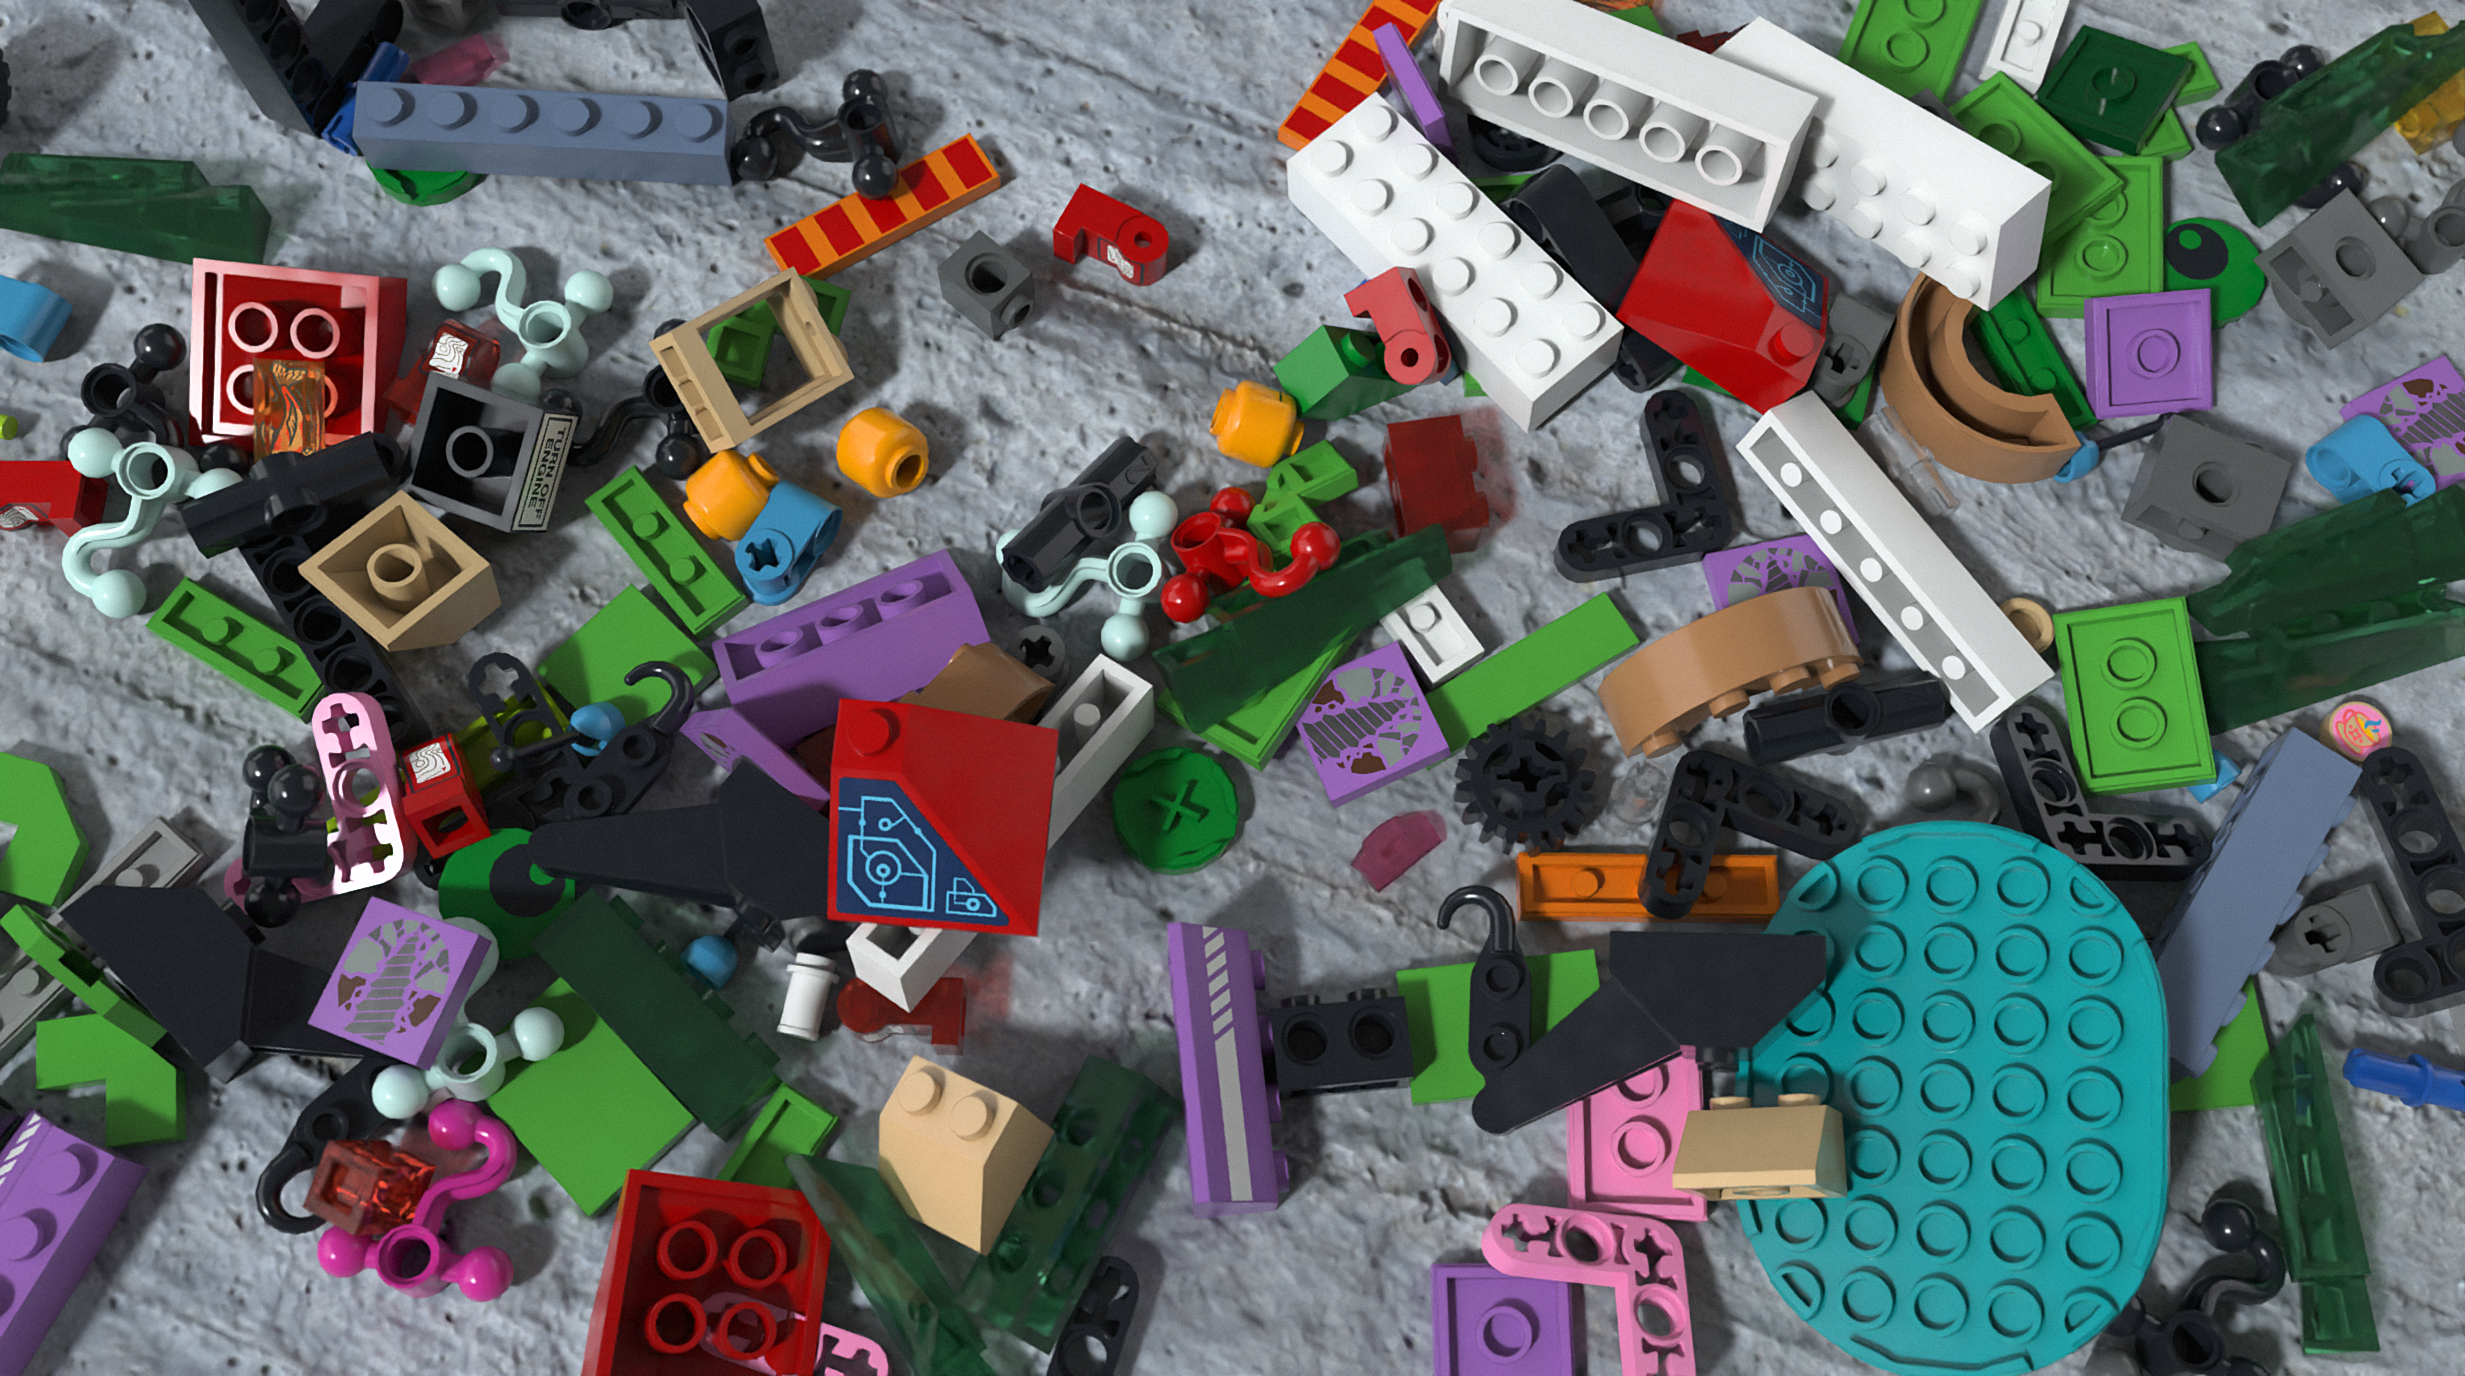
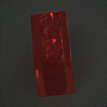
M1460 414L1388 423L1381 452L1402 558L1411 552L1417 559L1474 552L1482 529L1489 527V507L1485 492L1475 491L1472 473L1477 472L1478 469L1477 448L1473 436H1464Z

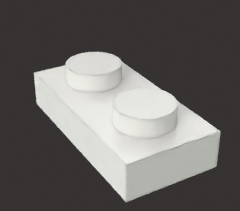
M2006 0L1978 79L1986 81L2001 70L2027 95L2033 98L2042 83L2070 0Z
M1412 552L1360 584V596L1393 641L1398 642L1404 656L1430 691L1482 659L1485 649Z

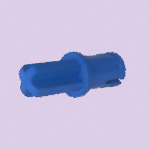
M384 41L376 49L358 81L397 83L409 63V56L400 48ZM347 82L344 86L346 95L341 102L342 104L321 135L325 141L341 152L357 156L360 148L352 138L357 83Z
M2356 1048L2348 1052L2346 1063L2342 1067L2343 1077L2349 1080L2350 1084L2354 1087L2397 1096L2403 1104L2414 1108L2420 1107L2425 1103L2460 1111L2465 1114V1071L2432 1064L2428 1057L2420 1054H2413L2407 1058H2402L2363 1048Z

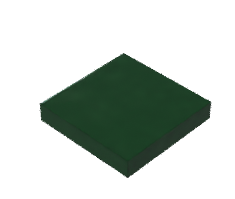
M2083 24L2032 99L2070 134L2125 154L2136 156L2190 75L2192 61Z

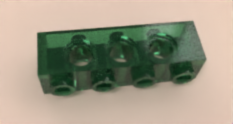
M1089 1054L1049 1126L1055 1133L987 1257L979 1253L953 1303L995 1328L1049 1356L1183 1104L1147 1076Z

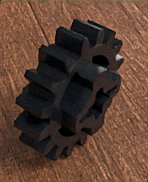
M1519 716L1512 717L1508 732L1503 733L1494 723L1487 725L1484 734L1485 743L1473 737L1468 741L1465 755L1468 759H1459L1454 775L1462 781L1456 784L1453 794L1454 801L1469 803L1464 809L1461 818L1462 823L1470 825L1479 821L1483 828L1478 841L1485 844L1494 836L1503 839L1502 854L1508 856L1516 843H1523L1530 858L1537 856L1541 842L1544 840L1555 851L1561 849L1566 839L1565 831L1577 836L1585 822L1581 814H1589L1595 801V796L1586 792L1593 786L1596 779L1595 772L1579 770L1587 756V751L1585 748H1580L1569 752L1565 745L1570 733L1564 729L1552 738L1545 734L1546 720L1540 718L1536 722L1533 731L1524 730ZM1505 754V763L1502 766L1490 767L1488 774H1482L1493 760ZM1560 799H1565L1563 807L1553 816L1544 820L1543 814L1546 807L1557 806Z

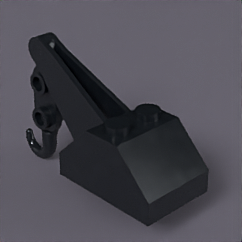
M648 661L634 667L624 677L626 685L633 686L642 679L649 677L661 678L667 681L671 688L670 699L659 712L620 730L581 773L565 794V817L562 822L544 824L531 834L527 850L531 860L540 872L552 878L589 882L730 908L746 923L742 930L754 942L771 953H774L779 946L794 957L797 956V953L819 955L849 950L846 941L862 923L830 921L827 919L830 820L744 759L717 789L718 803L628 814L667 769L679 729L685 723L694 707L695 693L690 677L675 664L667 661Z
M1474 884L1458 888L1448 895L1438 912L1437 927L1441 930H1446L1449 927L1452 915L1458 908L1464 905L1475 904L1481 906L1489 916V936L1473 967L1470 978L1468 1053L1473 1066L1485 1079L1484 1088L1479 1091L1473 1100L1472 1116L1479 1128L1494 1136L1509 1135L1515 1130L1681 1056L1684 1059L1695 1060L1698 1071L1739 1072V1061L1754 1062L1819 1001L1824 994L1826 982V936L1610 931L1609 973L1612 978L1531 1047L1532 975L1516 937V921L1511 905L1502 894L1491 887Z
M94 885L58 914L199 1066L224 1085L257 1058L258 1053L361 1060L301 1112L282 1150L270 1161L259 1176L255 1191L258 1212L266 1224L281 1233L299 1235L312 1232L327 1223L330 1219V1213L327 1210H320L304 1217L289 1214L281 1203V1193L284 1186L301 1172L347 1156L391 1119L380 1113L373 1104V1085L378 1075L388 1067L411 1064L307 1024L332 975L258 948L267 938L230 896L217 905L203 889Z

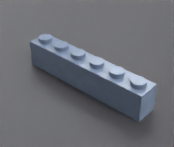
M358 81L352 138L370 166L374 169L435 172L467 171L476 174L733 186L734 167L731 154L736 144V129L728 100Z
M2294 726L2268 746L2260 755L2209 843L2211 848L2210 858L2191 874L2149 946L2162 978L2168 1005L2170 1086L2187 1076L2193 1079L2199 1078L2215 1059L2219 1047L2212 1042L2220 1026L2226 1027L2242 1010L2248 998V995L2241 990L2249 974L2251 976L2257 974L2272 956L2276 948V943L2269 939L2277 924L2281 926L2287 922L2301 904L2304 894L2297 890V887L2304 875L2310 876L2325 860L2331 849V845L2324 841L2331 827H2338L2347 818L2358 800V797L2350 792L2363 769Z

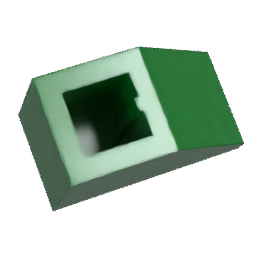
M1324 324L1273 367L1284 391L1290 394L1296 402L1297 417L1302 419L1337 421L1410 392L1418 386L1401 384L1392 379L1386 370L1384 362L1386 347L1379 333Z

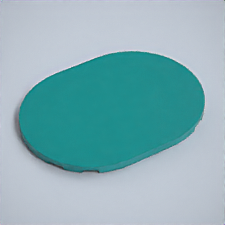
M1954 820L1913 823L1862 838V842L1847 848L1827 862H1820L1804 875L1786 894L1787 899L1773 916L1765 932L1761 931L1760 934L1826 936V982L1823 997L1754 1062L1739 1061V1072L1735 1075L1734 1097L1752 1099V1108L1778 1107V1096L1815 1094L1820 1096L1821 1105H1828L1841 1112L1843 1118L1848 1197L1736 1200L1746 1237L1750 1239L1759 1261L1770 1278V1283L1785 1303L1804 1322H1807L1827 1340L1843 1349L1849 1355L1874 1367L1901 1376L2027 1375L2068 1357L2100 1335L2122 1313L2137 1293L2153 1264L2160 1245L2168 1212L2170 1187V1028L2168 1005L2162 978L2154 956L2138 925L2112 891L2082 864L2077 863L2057 849L2042 843L2037 838L2001 826Z

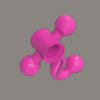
M452 1097L436 1105L428 1118V1132L431 1140L439 1148L447 1151L465 1150L476 1142L483 1143L489 1150L487 1162L478 1169L452 1174L437 1180L424 1192L416 1208L412 1223L392 1229L381 1241L374 1240L372 1233L367 1227L357 1222L337 1223L326 1230L317 1243V1258L320 1266L327 1274L337 1278H349L359 1274L366 1268L376 1269L378 1276L387 1285L413 1298H428L436 1295L450 1282L457 1283L460 1291L467 1298L476 1302H489L507 1291L513 1280L514 1266L511 1257L503 1249L493 1245L480 1246L471 1250L466 1255L453 1253L452 1248L438 1236L444 1214L452 1203L480 1197L497 1190L509 1179L517 1162L518 1146L513 1132L502 1121L488 1115H483L481 1108L475 1102ZM419 1245H428L431 1256L427 1268L416 1277L404 1279L401 1272V1264L405 1255L412 1248Z

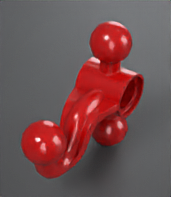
M1230 486L1221 489L1211 499L1209 512L1198 513L1186 519L1172 534L1170 540L1172 548L1186 568V572L1171 577L1163 586L1160 597L1163 611L1175 622L1188 624L1198 621L1208 611L1211 596L1220 595L1232 590L1247 576L1249 577L1251 587L1262 596L1277 598L1296 592L1309 583L1317 572L1329 569L1338 560L1341 549L1338 533L1328 524L1312 521L1301 525L1292 535L1290 551L1293 562L1288 567L1274 572V558L1270 547L1262 541L1256 540L1249 532H1246L1248 530L1247 521L1254 506H1256L1255 498L1245 488Z

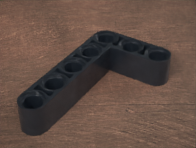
M188 0L262 114L270 120L324 140L321 135L323 130L326 129L330 120L336 114L346 95L344 91L345 84L347 82L357 83L380 43L384 41L391 44L395 43L404 21V10L399 0H320L303 26L287 0Z
M373 433L390 464L395 477V485L328 511L329 517L327 522L309 534L287 538L277 536L271 542L264 544L269 537L274 535L272 533L237 548L329 695L348 692L368 694L380 704L385 714L388 729L392 725L404 722L401 731L394 738H391L398 767L402 769L399 760V753L401 751L433 739V734L427 721L369 633L309 581L301 590L293 592L299 583L306 580L298 570L301 564L396 494L407 455L391 436L383 433ZM341 626L337 634L332 638L322 641L329 630ZM367 674H372L366 685L357 690H352L358 679ZM347 713V716L344 717L351 729L360 725L357 713Z

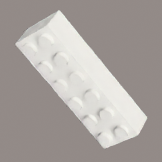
M1454 0L1449 6L1436 98L1440 102L1759 233L1763 232L1789 189L1819 99L1817 96L1573 0Z
M1760 16L1711 54L1819 97L1788 189L1804 199L1813 209L1827 213L1851 228L1859 237L1871 240L1897 256L1906 266L1920 270L1946 286L1955 296L1967 299L1987 312L2037 269L2052 181Z
M1377 92L1369 96L1287 160L1289 200L1369 279H1373L1395 266L1415 268L1449 344L1451 358L1463 371L1465 370L1480 384L1482 390L1527 434L1616 362L1624 326Z

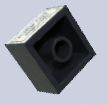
M430 371L397 492L402 489L415 500L508 533H546L580 414L472 376Z

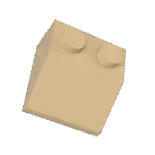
M402 489L298 567L300 574L389 652L454 644L502 605L490 563Z
M914 1054L879 1115L878 1200L987 1257L1055 1131L1019 1102Z
M1815 1094L1778 1096V1107L1752 1108V1099L1745 1097L1710 1099V1110L1688 1111L1672 1172L1673 1189L1709 1201L1848 1197L1842 1113L1828 1105H1821L1820 1096Z

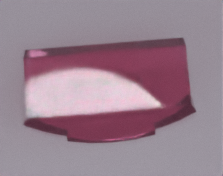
M477 33L410 64L420 84L471 86L484 77L483 73L492 65L496 57L491 54L480 33Z
M1419 812L1408 813L1400 817L1395 815L1376 827L1361 843L1362 847L1356 854L1351 866L1362 875L1376 892L1380 893L1439 845L1442 840L1434 827L1429 823L1427 816Z

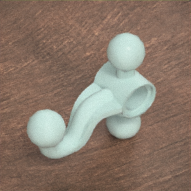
M499 247L481 248L471 252L459 264L445 265L436 271L431 281L434 299L445 309L455 312L467 310L476 304L481 294L479 280L481 276L490 271L501 273V280L496 294L495 310L500 322L512 332L518 334L527 353L519 363H509L499 368L494 373L491 383L536 399L541 394V381L539 378L542 374L554 379L567 378L575 375L584 367L588 359L589 348L578 328L586 317L601 316L610 308L613 301V287L610 281L600 272L587 269L576 272L568 279L564 287L566 300L564 306L548 300L538 301L523 309L520 305L526 286L525 268L522 261L511 251ZM558 337L556 340H554V341H552V342H550V343H547V342H549L551 339Z
M93 427L77 433L68 445V458L73 467L81 474L91 478H101L115 472L119 484L126 493L132 495L129 515L125 521L84 527L70 537L63 550L62 567L66 579L76 591L92 598L96 608L108 617L115 619L132 617L142 609L147 599V589L141 578L125 569H113L102 575L97 574L90 564L93 553L99 549L123 548L141 542L151 534L160 520L167 503L181 502L188 497L197 499L243 481V479L236 472L226 468H215L202 474L194 458L180 448L157 443L140 442L124 449L118 438L103 428ZM162 457L166 462L168 475L164 484L156 489L149 477L150 468L157 459Z
M1160 491L1145 492L1135 498L1129 509V521L1132 529L1137 533L1135 542H1128L1118 546L1109 557L1101 555H1082L1077 557L1040 593H1030L1019 583L1013 582L1001 565L1003 562L1001 549L1023 528L1009 530L1000 537L996 545V558L999 566L1003 569L1002 589L1007 602L1016 612L1028 617H1046L1058 612L1070 600L1083 581L1094 579L1108 582L1109 586L1121 597L1118 613L1106 620L1101 630L1103 649L1111 658L1118 661H1131L1140 657L1145 652L1150 637L1148 626L1142 619L1144 609H1151L1161 604L1162 588L1172 577L1169 566L1157 553L1160 540L1170 534L1177 524L1178 509L1175 502L1167 494ZM1139 563L1152 564L1153 575L1150 582L1140 589H1128L1126 577L1129 570Z
M454 917L441 920L479 934L492 941V944L430 1071L418 1069L411 1065L400 1064L390 1066L378 1075L372 1089L373 1104L380 1113L388 1118L404 1119L413 1117L424 1108L430 1094L447 1088L452 1096L460 1100L470 1102L484 1100L494 1094L503 1083L506 1073L505 1062L519 1056L531 1061L545 1060L556 1053L563 1043L565 1034L563 1022L556 1013L542 1007L525 1009L514 1018L509 1031L493 1037L490 1031L481 1025L469 1023L464 1010L465 1003L489 980L496 970L499 958L497 939L487 926L475 919ZM476 1050L487 1054L485 1063L476 1072L468 1075L452 1072L455 1061L465 1052Z

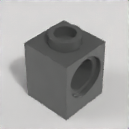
M980 229L937 268L942 298L993 341L1008 328L1015 329L1019 327L1033 310L1035 294L1032 272ZM989 285H997L1003 287L1001 290L995 293H984L980 291L982 288Z

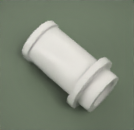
M797 953L795 964L787 965L786 972L792 975L780 1025L777 1026V1033L809 1041H818L820 1035L818 1032L831 983L837 984L840 978L834 974L836 961L816 955Z

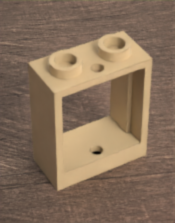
M794 266L767 278L648 342L712 454L739 445L855 378L848 366V355L844 345L838 337L828 330L818 311V300L814 290L807 281L799 277ZM765 299L810 380L745 416L699 334Z

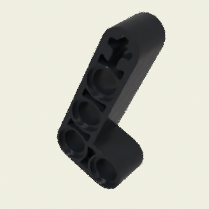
M1554 164L1529 177L1495 203L1502 212L1624 326L1617 360L1610 366L1615 376L1623 385L1635 393H1643L1681 362V360L1615 317L1639 266L1575 172L1565 165Z
M2380 748L2370 753L2362 762L2361 769L2363 771L2359 776L2358 788L2359 799L2423 939L2403 944L2384 952L2376 961L2371 989L2375 1002L2380 1009L2389 1015L2402 1019L2417 1018L2465 1004V972L2458 967L2454 959L2458 953L2465 950V908L2457 913L2446 914L2432 908L2426 899L2430 893L2446 889L2454 891L2465 901V852L2427 772L2417 756L2403 748ZM2389 776L2394 784L2403 783L2401 798L2404 806L2403 809L2396 812L2397 800L2388 784L2379 785L2380 777ZM2421 831L2432 836L2438 846L2427 853H2415L2404 848L2399 842V838L2407 832ZM2396 970H2409L2422 978L2426 988L2413 996L2399 995L2388 987L2385 978Z

